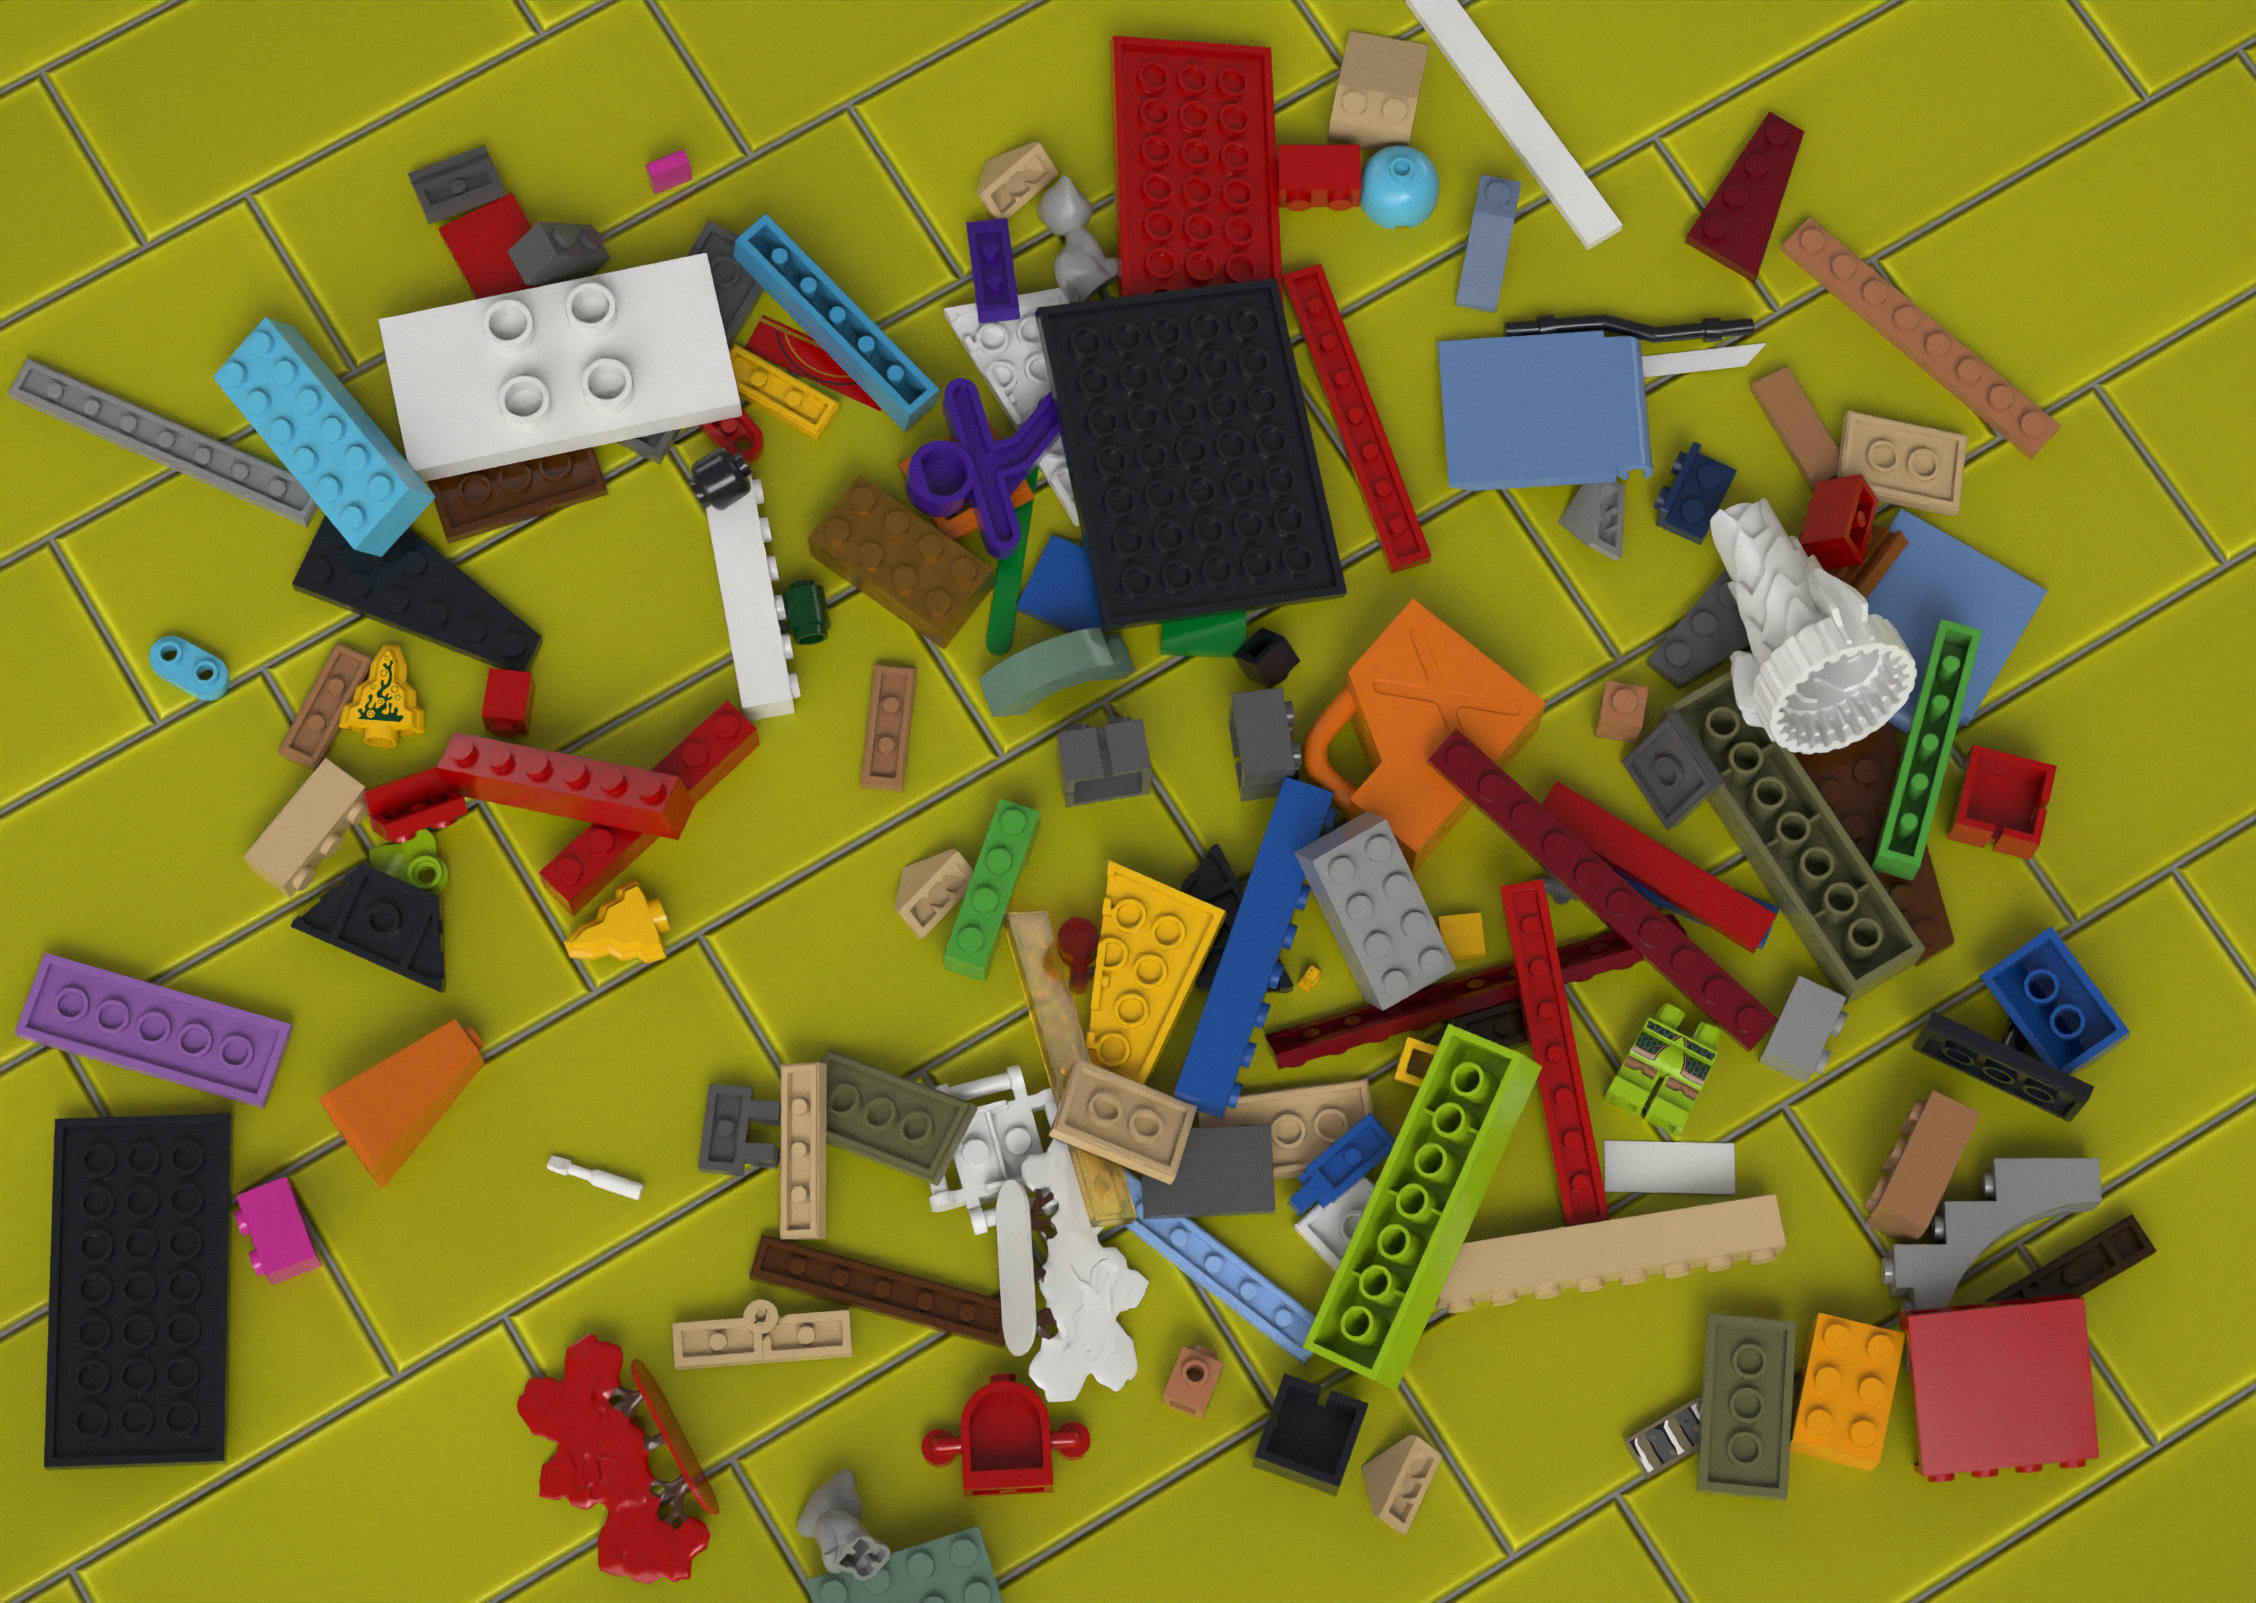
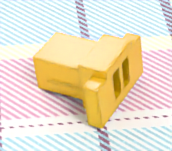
M1311 965L1297 986L1308 993L1310 989H1314L1321 979L1322 971Z

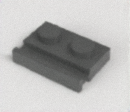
M485 145L408 173L412 187L415 190L429 225L506 196L503 184Z

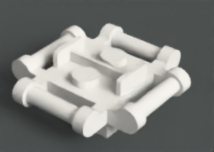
M1020 1065L1007 1067V1072L952 1087H948V1084L935 1086V1090L965 1101L1009 1089L1012 1090L1014 1097L1012 1101L1001 1100L976 1107L977 1111L953 1157L961 1189L949 1191L945 1174L939 1186L929 1183L932 1196L929 1197L932 1212H942L966 1206L974 1235L988 1232V1227L996 1226V1208L983 1211L981 1205L997 1201L999 1191L1003 1183L1008 1179L1019 1181L1026 1193L1033 1192L1026 1186L1021 1175L1022 1163L1029 1155L1044 1153L1033 1112L1045 1109L1051 1129L1063 1093L1061 1087H1053L1028 1096ZM1049 1187L1041 1188L1040 1197H1046L1050 1193ZM1036 1197L1028 1199L1030 1209L1032 1208ZM1052 1200L1044 1205L1042 1209H1044L1047 1216L1054 1215L1059 1209V1204L1057 1200Z

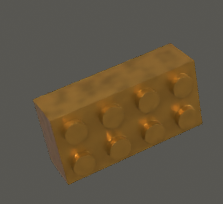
M861 475L855 479L808 537L810 556L943 650L995 587L994 568Z

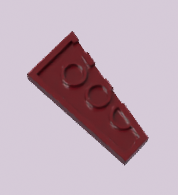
M1769 111L1686 236L1685 243L1755 283L1804 131Z

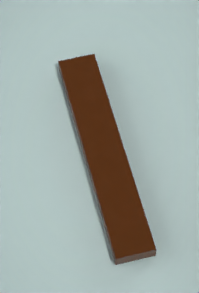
M761 1236L749 1275L751 1280L1004 1349L1006 1342L1002 1327L1000 1299L770 1236Z

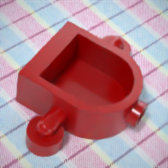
M996 1374L989 1377L990 1384L976 1391L966 1403L961 1416V1436H953L946 1430L936 1429L929 1432L922 1441L923 1458L933 1467H946L955 1460L956 1455H962L964 1497L1053 1493L1051 1450L1056 1449L1058 1454L1064 1459L1071 1461L1079 1460L1088 1453L1091 1438L1087 1428L1077 1422H1069L1062 1425L1058 1431H1050L1047 1408L1036 1392L1021 1383H1017L1016 1375Z

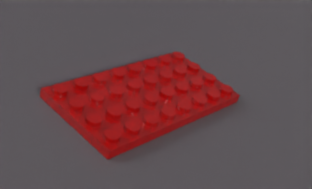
M1113 35L1110 41L1119 297L1277 278L1283 304L1271 47Z

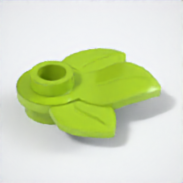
M426 828L416 831V837L401 842V845H384L369 850V858L374 869L429 893L439 894L448 883L449 871L447 865L437 856V841ZM426 870L435 871L434 879L429 883L421 882L422 873Z

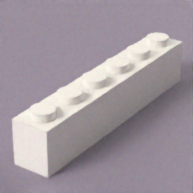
M750 475L748 476L751 483L749 494L724 510L715 509L711 505L706 508L743 715L749 721L795 713L793 699L800 698L801 695L797 673L788 674L786 659H792L793 652L789 633H780L778 620L786 619L782 594L773 595L771 582L778 581L779 577L775 555L766 557L764 543L772 542L768 517L759 518L757 504L765 503L761 479L752 480Z

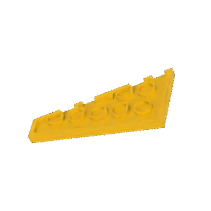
M1109 860L1085 1061L1147 1086L1227 913L1225 910Z

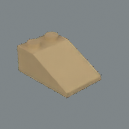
M1350 31L1337 84L1327 142L1341 145L1360 144V148L1379 151L1382 148L1394 145L1410 146L1429 45Z

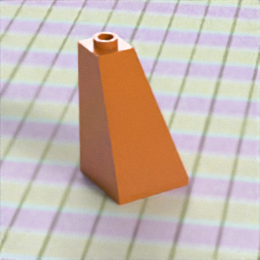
M453 1019L319 1098L333 1125L380 1189L388 1184L485 1064L479 1052L485 1046L471 1026L463 1030L457 1020Z

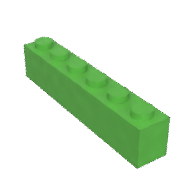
M1941 619L1933 634L1872 862V870L1913 881L1920 868L1982 630Z

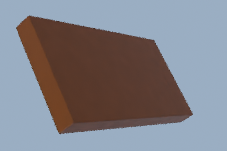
M593 447L428 481L430 490L436 496L434 502L448 544L608 495Z

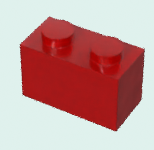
M1360 144L1278 145L1277 179L1279 207H1287L1292 211H1304L1310 207H1328L1334 211H1344L1351 207H1359L1361 195Z
M1862 474L1816 482L1812 499L1808 504V513L1803 531L1799 535V542L1808 557L1812 554L1815 555L1823 570L1861 565L1863 562L1879 500Z

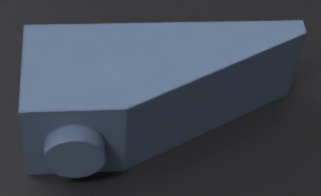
M1481 175L1455 306L1496 313L1521 182Z

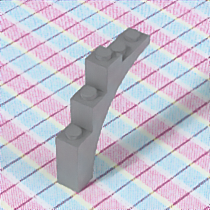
M1994 1158L1986 1168V1172H1982L1980 1177L1982 1198H1988V1201H1944L1937 1210V1215H1933L1930 1225L1931 1238L1933 1241H1938V1244H1894L1887 1253V1258L1881 1259L1882 1284H1888L1889 1297H1907V1301L1901 1302L1900 1311L1946 1307L1961 1277L1970 1265L1997 1240L2026 1224L2055 1215L2093 1211L2102 1201L2099 1158ZM1905 1344L1903 1348V1365L1905 1371H1910L1908 1347Z

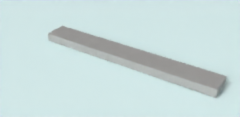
M27 358L8 392L12 400L308 528L319 507L291 472Z

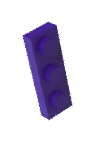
M1007 218L966 222L978 322L989 323L1020 319Z

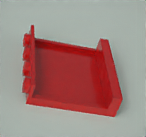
M2070 1293L1899 1311L1900 1329L1906 1332L1919 1460V1463H1914L1913 1466L1914 1471L1922 1476H1928L1929 1482L1952 1481L1955 1479L1954 1473L1970 1471L1972 1472V1477H1993L1999 1475V1468L2015 1467L2018 1473L2038 1472L2043 1470L2042 1464L2059 1462L2060 1468H2078L2086 1466V1459L2100 1458L2083 1297Z

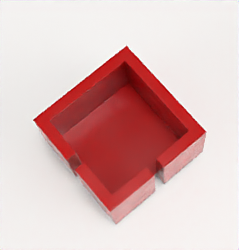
M1973 745L1963 763L1947 839L1984 848L1988 841L1993 842L1992 851L2030 860L2041 842L2048 810L2045 807L2050 801L2057 766Z

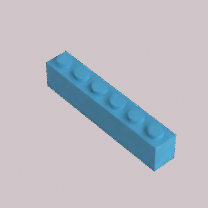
M767 214L763 215L736 239L733 258L904 432L935 406L939 388Z

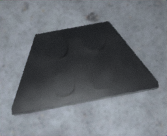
M1218 843L1208 850L1207 856L1193 873L1191 872L1180 889L1181 892L1225 910L1227 913L1194 984L1198 993L1210 992L1244 895ZM1285 968L1283 969L1277 989L1268 987L1267 993H1288L1293 990L1294 985Z
M361 863L345 877V880L339 886L332 887L319 898L320 902L303 916H298L294 919L290 926L438 992L444 993L446 989L443 898Z

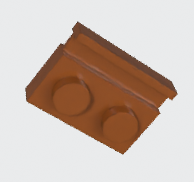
M1873 525L1861 565L1824 571L1852 586L1867 599L1909 542L1901 531L1891 533L1888 528Z

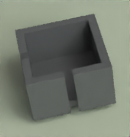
M1282 687L1231 694L1228 725L1234 758L1241 757V762L1235 763L1241 802L1278 797L1285 776L1299 780V767L1302 766L1299 742H1291L1293 740L1292 726H1295L1292 701L1284 702Z
M1117 717L1109 720L1106 723L1107 725L1100 729L1090 727L1084 723L1074 724L1066 727L1064 732L1057 733V762L1066 808L1150 794L1151 763L1142 719L1132 720L1131 717Z

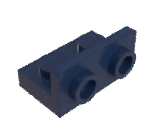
M1694 441L1688 453L1681 450L1670 472L1677 477L1671 488L1665 485L1662 487L1653 508L1660 511L1655 525L1698 545H1702L1710 528V520L1718 511L1737 470L1699 453L1702 444Z

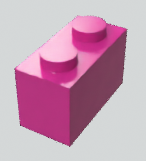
M286 1176L236 1196L241 1209L234 1211V1216L243 1236L251 1235L255 1249L249 1251L248 1254L257 1276L265 1274L271 1285H275L322 1266L294 1188Z

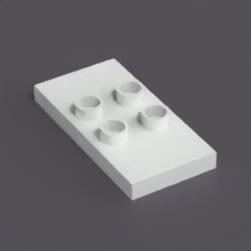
M707 253L378 319L407 462L424 482L742 416L740 398Z

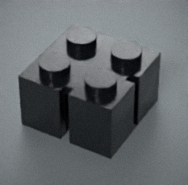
M1284 1373L1252 1466L1337 1496L1369 1404L1331 1390L1326 1406L1319 1405L1317 1403L1322 1386Z

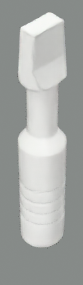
M552 1155L547 1163V1169L564 1176L570 1174L588 1180L593 1186L625 1197L627 1196L637 1201L640 1200L644 1191V1184L599 1169L589 1170L574 1165L571 1160Z

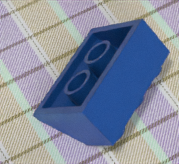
M2052 926L1980 976L2041 1061L2068 1075H2072L2091 1065L2130 1038L2128 1028Z

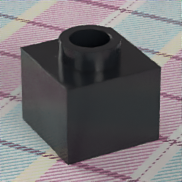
M1263 627L1232 655L1249 680L1270 689L1285 680L1290 670L1300 662V659L1284 636Z

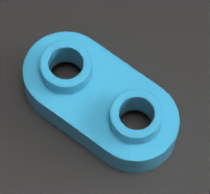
M166 636L156 641L150 649L149 661L156 675L200 700L212 701L222 697L228 690L230 675L225 664L219 658L177 636ZM168 651L177 652V656L171 661H166L163 657ZM203 671H213V676L210 679H199Z

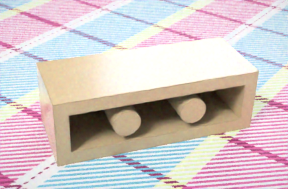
M325 758L244 855L250 870L289 898L297 890L303 891L312 882L316 874L314 869L324 857L330 858L339 849L343 841L341 836L350 825L359 824L368 813L362 795L363 791L367 790L366 787Z

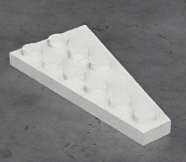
M1060 288L1018 295L1020 319L979 323L976 303L944 308L946 320L1016 432L1051 391L1035 312L1038 307L1069 304L1068 299ZM1060 437L1037 466L1076 527L1080 526Z

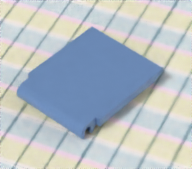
M1603 331L1438 341L1449 487L1479 491L1616 482L1617 476L1627 480L1629 471L1633 469L1644 470L1645 479L1652 476L1653 464L1640 340L1631 336L1604 337Z
M1901 508L1890 525L1889 531L1891 533L1901 531L1909 543L1866 599L1868 602V614L1880 615L1883 619H1887L1892 623L1916 663L1917 677L1914 679L1915 686L1913 691L1909 693L1906 703L1888 722L1907 734L1932 637L1940 620L1943 619L1982 630L1958 725L1961 723L1967 727L2048 591Z

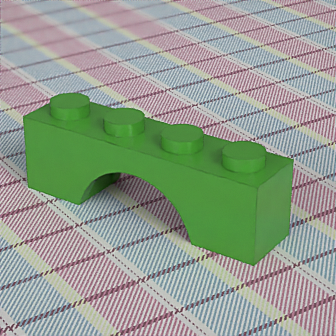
M999 799L944 952L945 970L986 982L999 946L1003 924L1012 895L1023 869L1028 864L1040 830V811Z

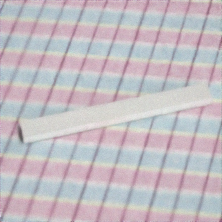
M1405 0L1409 9L1587 251L1620 232L1623 224L1457 0Z

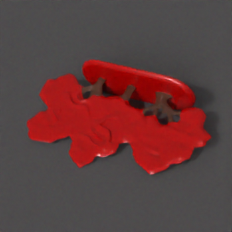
M590 1333L566 1349L564 1379L559 1382L553 1377H532L528 1379L524 1394L519 1397L517 1403L518 1413L533 1435L543 1436L548 1440L558 1443L557 1453L550 1458L549 1462L542 1465L539 1497L551 1500H559L563 1497L568 1498L572 1506L584 1510H589L597 1503L606 1506L609 1513L597 1540L598 1567L601 1571L618 1577L627 1575L635 1582H643L648 1585L663 1576L674 1583L682 1579L688 1580L691 1577L692 1559L707 1549L711 1535L705 1523L697 1517H689L684 1514V1496L687 1489H690L706 1512L711 1515H717L720 1511L716 1496L660 1387L646 1366L637 1358L631 1362V1372L639 1390L632 1391L622 1387L619 1377L623 1363L621 1346L614 1345L609 1341L599 1342L596 1335ZM614 1395H620L624 1399V1401L613 1406L609 1403L610 1397ZM643 1400L660 1430V1433L653 1437L646 1435L631 1420L632 1414ZM665 1443L682 1473L673 1482L662 1481L656 1478L648 1466L647 1459L650 1451ZM653 1485H662L665 1488L659 1495L651 1490ZM672 1493L674 1497L669 1502L671 1506H675L665 1521H661L657 1515L661 1500ZM680 1515L682 1525L674 1529L672 1526L675 1517Z

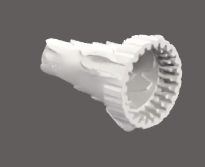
M1765 497L1754 504L1740 503L1731 506L1725 511L1722 509L1717 511L1710 520L1712 538L1726 571L1732 580L1727 584L1738 604L1740 617L1746 628L1753 653L1738 650L1730 656L1735 701L1739 710L1742 711L1746 724L1764 728L1772 742L1776 741L1780 747L1787 748L1790 752H1802V754L1825 753L1833 749L1844 748L1853 742L1864 739L1868 734L1877 731L1885 725L1906 703L1909 693L1913 691L1915 686L1914 679L1917 677L1916 663L1896 628H1894L1889 620L1883 619L1880 615H1869L1868 602L1864 596L1852 586L1825 572L1815 555L1812 554L1808 557L1799 540L1794 536L1788 537Z

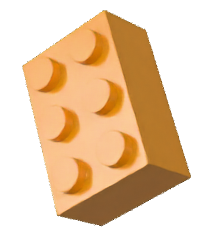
M1823 1313L1816 1315L1810 1324L1797 1387L1798 1392L1796 1393L1792 1412L1790 1452L1867 1471H1872L1880 1463L1905 1333Z

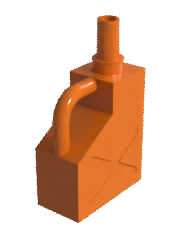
M1412 598L1348 671L1346 686L1313 722L1304 738L1302 760L1307 776L1316 787L1334 792L1332 802L1347 813L1345 823L1367 811L1387 819L1412 875H1414L1473 806L1471 802L1426 763L1429 757L1457 728L1504 770L1538 731L1546 702ZM1349 720L1352 722L1371 773L1359 789L1338 774L1330 765L1327 757L1328 746L1332 739Z

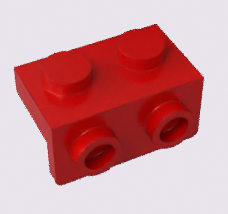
M438 764L369 788L362 793L373 831L385 840L392 841L393 843L411 840L417 836L416 831L430 826L438 829L454 824L457 821L456 817L468 813L464 797L450 789L437 769Z

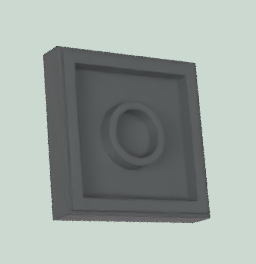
M1678 712L1668 715L1621 760L1667 830L1677 827L1725 782Z

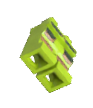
M1664 1003L1653 1019L1648 1017L1628 1056L1611 1083L1604 1100L1639 1117L1658 1079H1663L1644 1120L1679 1138L1719 1054L1715 1050L1718 1046L1721 1030L1708 1023L1700 1022L1691 1039L1677 1031L1685 1013L1669 1003Z

